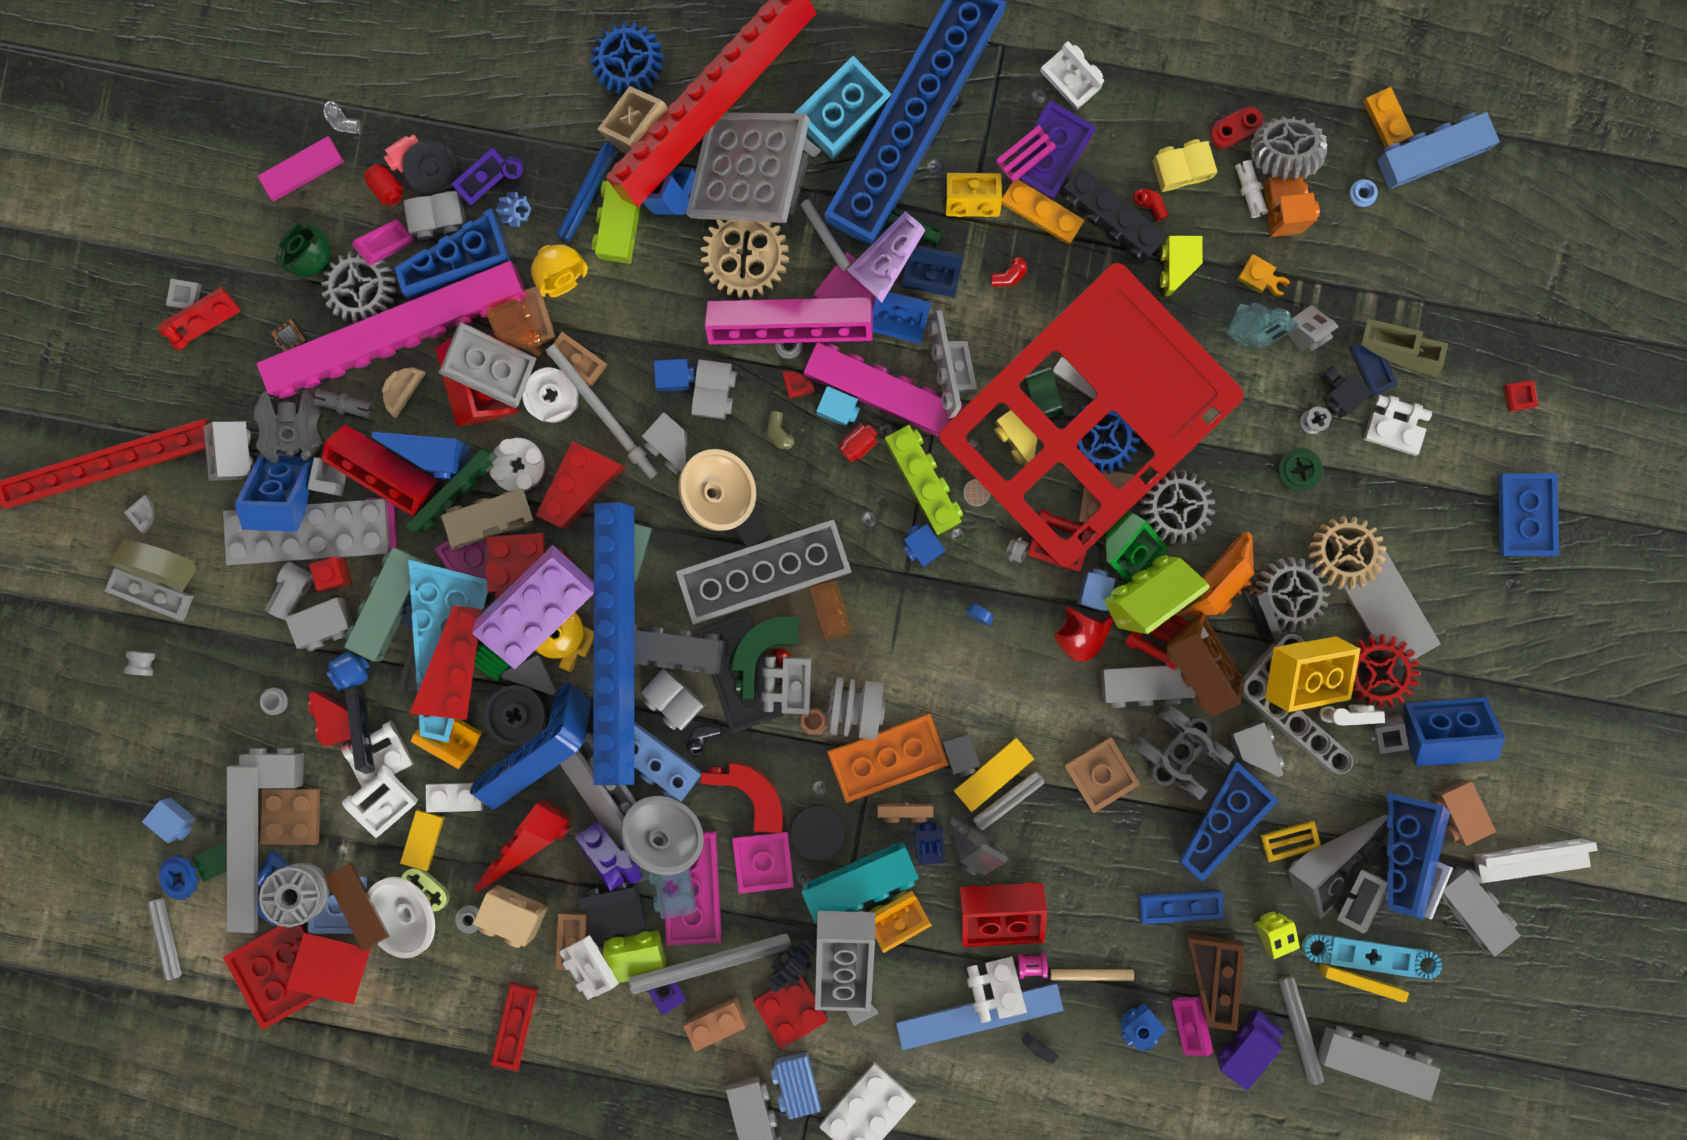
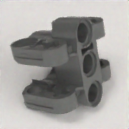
M1165 705L1157 716L1175 730L1160 750L1156 749L1142 737H1139L1131 748L1151 763L1148 767V775L1153 782L1161 786H1168L1175 781L1189 795L1201 800L1208 789L1197 782L1191 774L1185 772L1190 764L1202 752L1216 764L1226 768L1235 756L1218 742L1209 739L1212 728L1207 720L1200 717L1187 718L1173 706ZM1200 722L1203 731L1193 728L1192 725ZM1178 744H1183L1186 749V753L1182 758H1176L1174 755V748ZM1160 766L1168 773V776L1163 780L1157 778V770Z

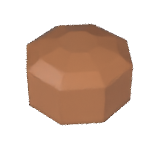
M810 708L809 714L801 715V727L809 735L821 734L827 728V716L819 708Z

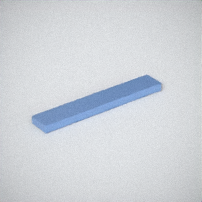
M1056 982L1021 990L1027 1013L999 1019L996 1008L989 1010L991 1021L986 1023H980L979 1015L975 1013L973 1006L975 1002L897 1020L896 1025L902 1050L1062 1012L1064 1010L1058 985Z

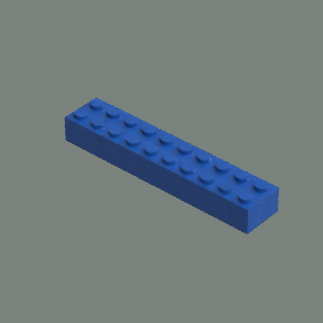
M1003 0L944 1L825 212L826 223L869 247L878 239L890 214L895 209L1005 12L1006 2Z

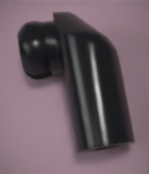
M716 723L695 728L686 744L688 753L694 757L702 754L708 739L722 736L720 724Z

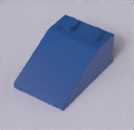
M372 432V438L422 469L433 473L434 478L450 481L467 464L469 445L457 439Z
M261 453L259 454L235 502L242 530L298 531L306 513L310 491L308 484L315 455L309 460L303 461L301 454H295L294 457H286L285 454L277 453L279 461L278 463H272Z

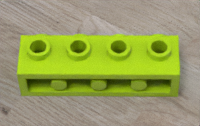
M910 425L885 437L884 442L934 535L938 536L959 525L962 522L960 517L963 516V513L956 501L951 503L947 495L950 489L944 478L938 479L934 471L937 465L930 453L925 455L921 447L924 441L917 429L912 430Z

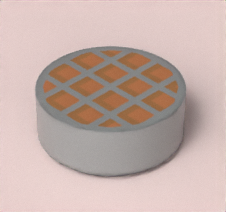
M977 479L969 481L963 489L964 500L973 507L984 505L991 495Z

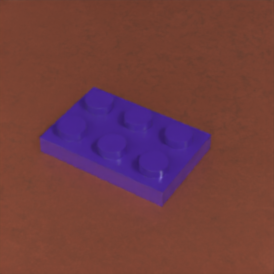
M1049 100L1033 129L1039 125L1042 131L1049 136V140L1056 145V149L1022 175L1019 180L1054 200L1097 127ZM1036 136L1027 145H1025L1022 149L1019 150L1016 157H1018L1022 152H1024L1027 148H1029L1033 143H1035L1040 138ZM1043 143L1015 166L1011 172L1014 174L1047 146Z

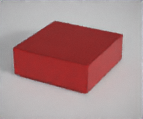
M1534 380L1503 385L1508 412L1539 407Z

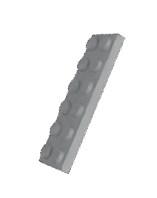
M385 499L308 504L305 516L297 532L242 530L237 511H223L226 565L229 566L328 559L335 556L384 555L390 551L388 506Z

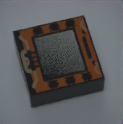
M292 318L269 333L282 353L309 342L296 321Z

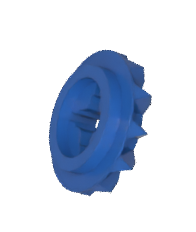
M182 855L170 857L160 867L159 881L161 887L173 899L183 900L189 898L198 890L196 884L200 878L195 874L198 868L191 866V859H184ZM182 872L181 878H182L184 881H182V882L179 883V878H180V876H179V874H177V873Z

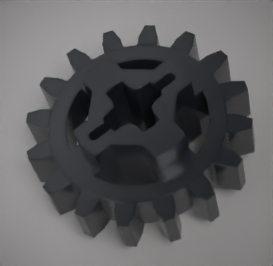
M808 938L799 943L796 948L790 944L772 963L771 967L775 971L770 975L766 984L775 993L784 988L787 983L794 986L812 966L808 959L813 956L816 946Z

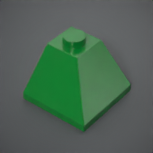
M1129 510L1106 531L1107 562L1126 583L1133 580L1132 576L1137 572L1151 567L1153 561L1162 556L1168 549L1167 545L1144 519Z

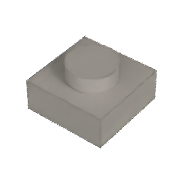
M171 279L166 306L183 310L199 301L202 285Z

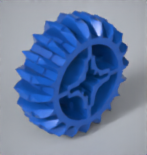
M623 21L621 29H617V26L612 24L613 32L609 33L603 30L604 39L596 38L595 42L598 47L591 49L592 55L595 56L590 59L591 65L595 67L593 69L594 76L599 77L598 82L601 86L607 84L606 89L608 92L611 93L616 89V93L620 97L629 86L642 92L643 86L652 89L653 86L650 80L659 81L660 78L656 72H662L664 69L660 63L664 61V55L660 53L662 47L659 42H656L655 34L648 35V29L645 26L639 30L638 24L635 22L631 28H628L627 23ZM630 42L642 45L648 52L633 49ZM620 44L618 50L611 52L615 46ZM627 50L631 57L630 62H628V69L624 63L625 57H627ZM607 67L622 70L624 78L613 75L608 71ZM645 67L639 74L634 76L637 69Z
M1110 411L1104 416L1112 420L1107 426L1102 427L1096 424L1087 433L1091 439L1087 450L1083 447L1081 440L1077 443L1078 450L1101 473H1103L1105 467L1108 474H1112L1114 472L1113 464L1118 470L1123 469L1124 466L1121 460L1126 463L1132 461L1127 452L1130 454L1137 453V449L1131 446V444L1140 442V438L1132 437V434L1135 432L1115 411ZM1075 412L1073 414V418H1075L1079 413ZM1118 426L1123 434L1122 448L1118 446L1119 443L1114 438V432ZM1110 428L1105 438L1108 443L1106 444L1104 441L1094 448L1099 439L1097 432L1101 434ZM1098 449H1105L1109 453L1112 451L1116 457L1098 459L1093 457V454Z

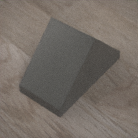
M537 655L521 663L516 669L511 668L503 672L501 677L553 696L560 689L543 655Z

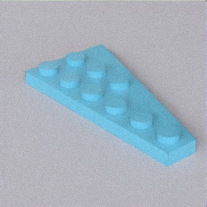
M408 560L417 692L422 684L453 605L482 609L483 613L488 595L487 579ZM419 715L420 736L449 742L454 719Z

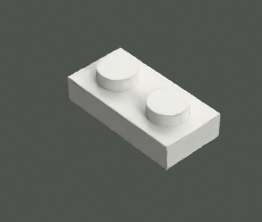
M473 783L426 785V812L484 810V804L470 794Z

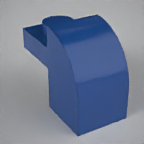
M673 169L643 203L656 215L686 214L689 202L688 196L692 189L695 171L693 169Z

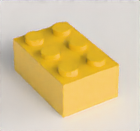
M1336 636L1274 647L1265 699L1287 712L1351 700L1360 648Z

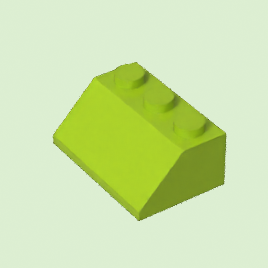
M1163 555L1155 559L1153 565L1147 570L1134 574L1132 576L1133 580L1112 590V595L1106 598L1104 603L1119 629L1149 634L1210 589V586L1181 558Z

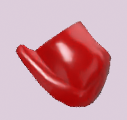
M1066 607V621L1054 634L1056 643L1072 660L1077 662L1089 661L1098 654L1104 645L1111 629L1113 618L1108 616L1104 621L1087 617L1070 607Z

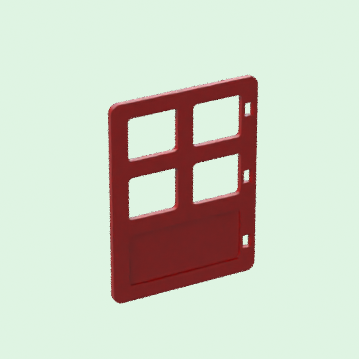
M1115 263L1108 267L940 431L939 439L950 453L1059 565L1070 566L1243 400L1244 394L1242 388L1123 264ZM1052 351L1059 352L1096 391L1095 399L1063 429L1057 428L1019 387L1020 382ZM998 403H1004L1043 444L1042 450L1009 481L1004 480L966 440L967 433ZM1213 407L1219 414L1207 424L1202 416ZM1110 411H1115L1154 453L1153 457L1119 489L1115 488L1077 448V443ZM1058 462L1062 463L1100 503V508L1067 540H1062L1023 499L1024 494ZM1151 466L1157 473L1144 484L1139 477ZM1089 526L1095 533L1082 544L1077 536Z

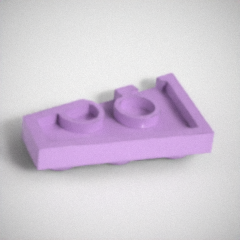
M904 212L847 271L882 303L925 232V229L912 216Z

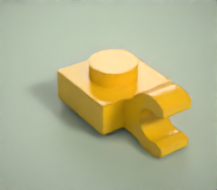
M583 627L584 633L581 644L572 654L563 657L559 668L572 672L578 655L587 657L594 642V631Z

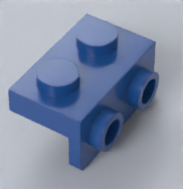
M888 292L882 303L876 298L873 308V332L921 343L931 302L893 292Z

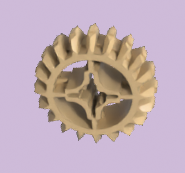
M1345 516L1340 518L1339 524L1335 519L1329 521V526L1322 524L1319 528L1321 533L1315 532L1313 535V539L1316 542H1311L1309 548L1314 551L1309 554V559L1316 561L1313 564L1315 565L1314 570H1322L1319 575L1321 574L1319 579L1328 576L1327 585L1331 586L1334 581H1337V588L1342 589L1344 584L1347 583L1349 590H1354L1356 583L1363 588L1366 585V580L1373 582L1376 579L1375 574H1380L1383 570L1380 565L1386 562V558L1381 555L1386 552V547L1379 546L1383 541V537L1373 536L1377 531L1376 527L1367 530V521H1363L1361 525H1358L1357 517H1353L1351 522L1348 523ZM1341 534L1352 535L1357 538L1347 540ZM1327 541L1332 545L1331 548L1335 552V557L1331 562H1329L1325 552ZM1364 544L1369 552L1368 566L1363 562L1364 558L1360 554V549ZM1355 547L1352 555L1349 554L1340 559L1343 551L1347 552ZM1348 566L1353 571L1357 570V572H1344L1338 568Z

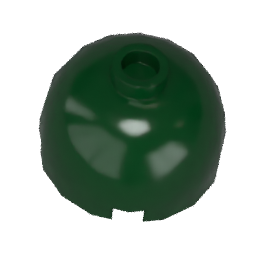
M305 221L306 224L303 226L300 223L292 226L278 245L282 248L280 256L278 254L275 256L277 265L297 277L316 275L324 271L330 262V241L327 235L310 221Z

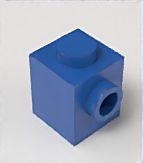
M918 523L905 532L908 537L904 539L906 546L903 547V550L911 561L916 559L921 567H924L945 552V549L927 524L921 527Z

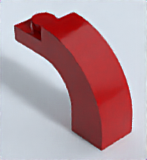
M731 761L729 772H725V767L709 766L708 771L701 773V784L734 786L743 790L750 797L755 810L754 832L782 833L783 807L781 798L774 784L761 771L750 765Z

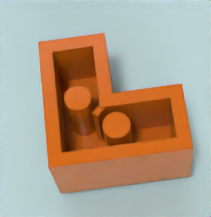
M1269 177L1264 182L1263 189L1266 208H1268L1267 219L1270 237L1301 234L1317 221L1320 213L1319 203L1315 201L1314 193H1308V184L1306 181H1303V178L1298 177L1296 181H1293L1292 178H1286L1283 181L1282 177L1274 179Z

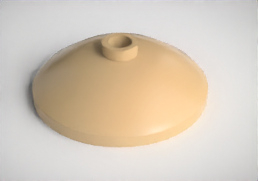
M720 449L705 450L689 459L681 471L678 487L680 500L687 514L699 525L714 531H726L741 525L752 513L756 502L755 481L746 464L734 454ZM707 490L712 492V498L708 496Z

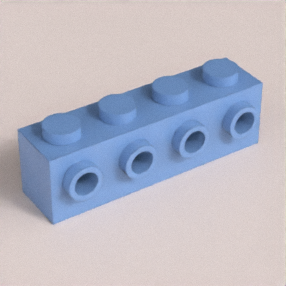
M1473 112L1459 119L1460 123L1451 126V123L1448 122L1435 128V133L1426 136L1425 132L1410 138V143L1401 146L1400 142L1386 147L1384 149L1385 153L1377 159V162L1389 190L1486 152L1497 145L1500 141L1488 113L1485 112L1477 116Z
M634 721V767L642 772L639 776L651 785L657 783L663 788L662 793L666 797L682 801L701 777L702 771Z

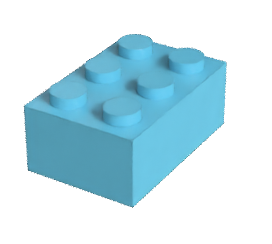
M852 56L794 114H806L810 118L807 135L834 161L881 115L892 94Z

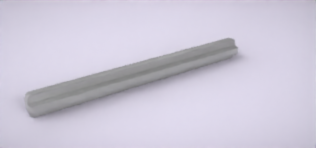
M781 934L630 977L628 979L630 991L632 994H637L780 953L791 944L788 934Z

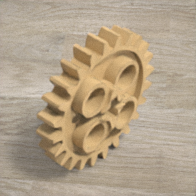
M716 220L719 228H708L712 237L704 236L703 240L709 246L701 247V252L708 255L701 258L702 264L709 265L704 269L705 275L713 274L709 279L710 283L714 284L719 281L717 287L719 292L728 288L727 295L731 297L736 291L739 300H742L744 293H748L749 298L752 300L755 291L764 296V287L773 291L771 282L780 283L781 278L778 273H786V268L781 263L789 262V257L782 255L788 252L789 248L786 245H780L786 241L785 235L777 236L780 232L779 225L771 228L772 222L727 220V222L723 223L721 220ZM748 231L750 232L747 246L749 255L746 257L745 277L742 279L740 278L742 269L740 255L744 253L745 232ZM730 235H738L740 237L739 243L732 246L726 243V239ZM757 238H764L767 240V245L758 249L753 246V242ZM728 261H733L737 264V268L733 272L728 273L723 270V265ZM755 264H759L764 267V271L762 274L755 276L749 272L750 268Z

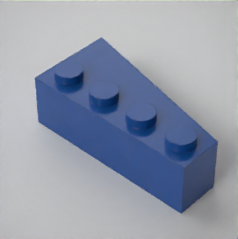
M492 208L483 213L484 216L474 222L469 221L462 226L463 229L450 237L445 236L438 240L439 243L429 250L424 249L395 267L401 291L409 301L511 261L513 263L500 221Z
M1237 761L1232 762L1178 862L1197 880L1203 882L1279 800Z
M1387 792V828H1389V845H1387V856H1389V871H1387L1388 909L1424 920L1450 811L1442 805Z

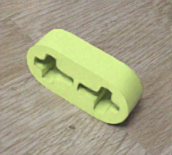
M411 868L402 875L401 878L410 882L412 881L409 877L410 875L418 874L420 876L418 882L424 888L418 884L415 886L427 897L433 911H439L448 904L450 899L449 891L427 871ZM427 890L432 894L439 892L441 894L439 899L442 903L437 902L433 904L431 902L433 897Z

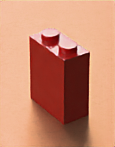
M303 933L302 938L296 937L291 954L297 956L293 966L287 965L282 982L288 983L287 990L354 1005L371 949L362 951L361 947Z

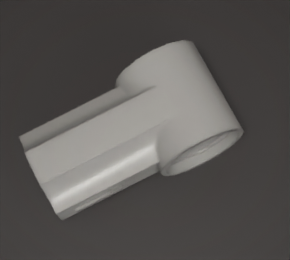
M287 562L278 574V585L265 610L275 617L286 620V617L292 615L301 596L305 595L314 582L312 573L292 562Z

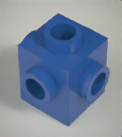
M1145 1003L1137 1009L1132 1008L1122 1016V1021L1119 1023L1124 1030L1120 1034L1130 1048L1135 1045L1140 1052L1144 1049L1149 1050L1159 1042V1037L1167 1031Z

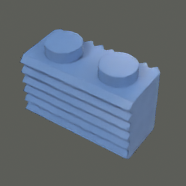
M808 1051L775 1059V1067L771 1068V1075L774 1085L779 1084L782 1095H778V1103L781 1112L786 1111L787 1117L790 1120L820 1112L821 1102Z

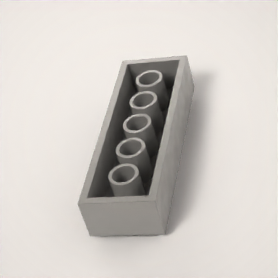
M833 519L676 571L692 623L696 625L851 574V569Z

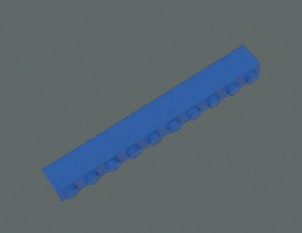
M621 502L594 504L593 785H634V507Z

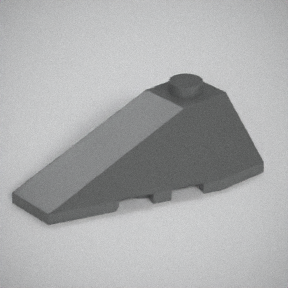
M1385 814L1307 852L1301 859H1297L1291 864L1288 870L1291 885L1316 917L1322 919L1340 902L1345 895L1341 890L1351 878L1355 881L1357 880L1363 862L1366 859H1373L1388 840L1387 815Z
M949 817L948 823L958 859L963 863L962 869L976 876L977 872L986 875L1006 863L1008 856L997 842L954 817Z

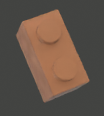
M1460 779L1433 792L1436 800L1433 803L1442 805L1450 811L1446 832L1453 842L1456 841V843L1468 846L1496 832L1472 781Z
M734 996L687 1018L683 1027L696 1052L745 1029L748 1020L737 996Z

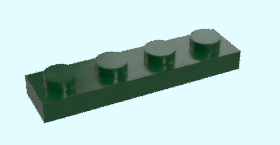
M481 449L406 525L412 533H427L433 529L438 523L436 519L442 513L446 514V509L455 507V500L461 494L465 495L475 486L474 481L480 475L484 476L494 467L493 462L498 456L491 449Z

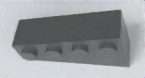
M634 624V664L672 669L680 668L681 670L692 672L704 671L707 674L714 675L723 674L727 641L720 640V635L704 633L703 638L693 637V631L677 630L676 635L666 634V628L650 626L649 631L639 630V625Z

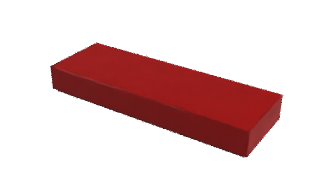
M515 982L510 983L491 1061L492 1066L513 1071L519 1070L539 988Z

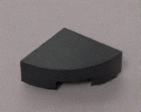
M1027 1032L1022 1038V1043L1037 1057L1050 1064L1054 1063L1058 1058V1055L1030 1033Z

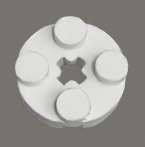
M547 367L539 369L530 375L522 396L524 405L531 415L542 422L557 423L567 419L577 409L579 392L562 370ZM549 388L553 392H558L554 402L544 400V396L547 395L546 390Z
M523 438L505 439L493 451L498 457L493 462L494 467L491 469L490 474L503 489L512 491L523 488L524 492L539 485L544 478L546 472L545 459L538 446L531 441ZM522 458L521 463L525 465L524 470L519 469L517 473H514V467L511 466L512 461Z

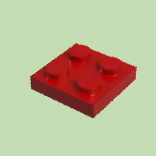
M804 976L794 986L787 983L779 992L775 993L772 989H769L753 999L754 1005L780 1050L828 1022V1017L824 1010H815V995Z

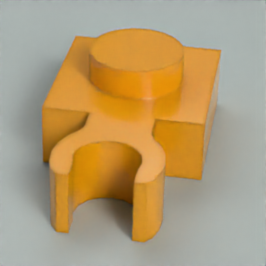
M1254 254L1250 256L1237 279L1259 293L1267 287L1276 297H1281L1284 294L1277 289V283H1281L1284 286H1288L1290 283L1284 277L1274 276L1273 273L1277 267Z

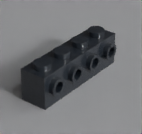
M1082 166L1066 184L1060 195L1068 206L1081 212L1090 224L1098 226L1111 241L1119 243L1132 258L1140 260L1143 264L1167 236Z

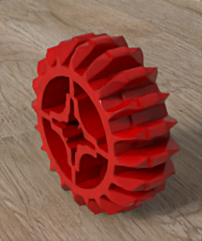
M1384 634L1379 635V642H1375L1373 635H1368L1370 642L1368 645H1365L1364 641L1359 639L1358 644L1361 649L1352 691L1354 693L1359 690L1355 697L1356 700L1361 701L1367 696L1366 706L1372 705L1373 700H1376L1377 708L1381 709L1385 700H1387L1390 708L1394 707L1392 699L1396 697L1400 703H1403L1404 698L1401 695L1403 692L1412 696L1413 692L1408 688V685L1417 687L1419 683L1412 679L1411 676L1421 675L1420 670L1411 668L1419 664L1418 659H1409L1415 654L1414 650L1408 649L1404 651L1407 646L1405 641H1401L1395 646L1397 638L1393 635L1388 643ZM1376 650L1391 651L1389 655L1386 654L1385 657L1379 660L1367 656V654ZM1398 657L1404 663L1402 680H1399L1392 673ZM1360 662L1370 669V674L1366 678L1367 681L1364 685L1358 680L1357 672ZM1373 665L1376 667L1380 666L1381 668L1382 665H1385V670L1389 677L1386 675L1381 676V674L1380 677H1377ZM1381 683H1388L1394 686L1393 689L1385 692L1371 690Z

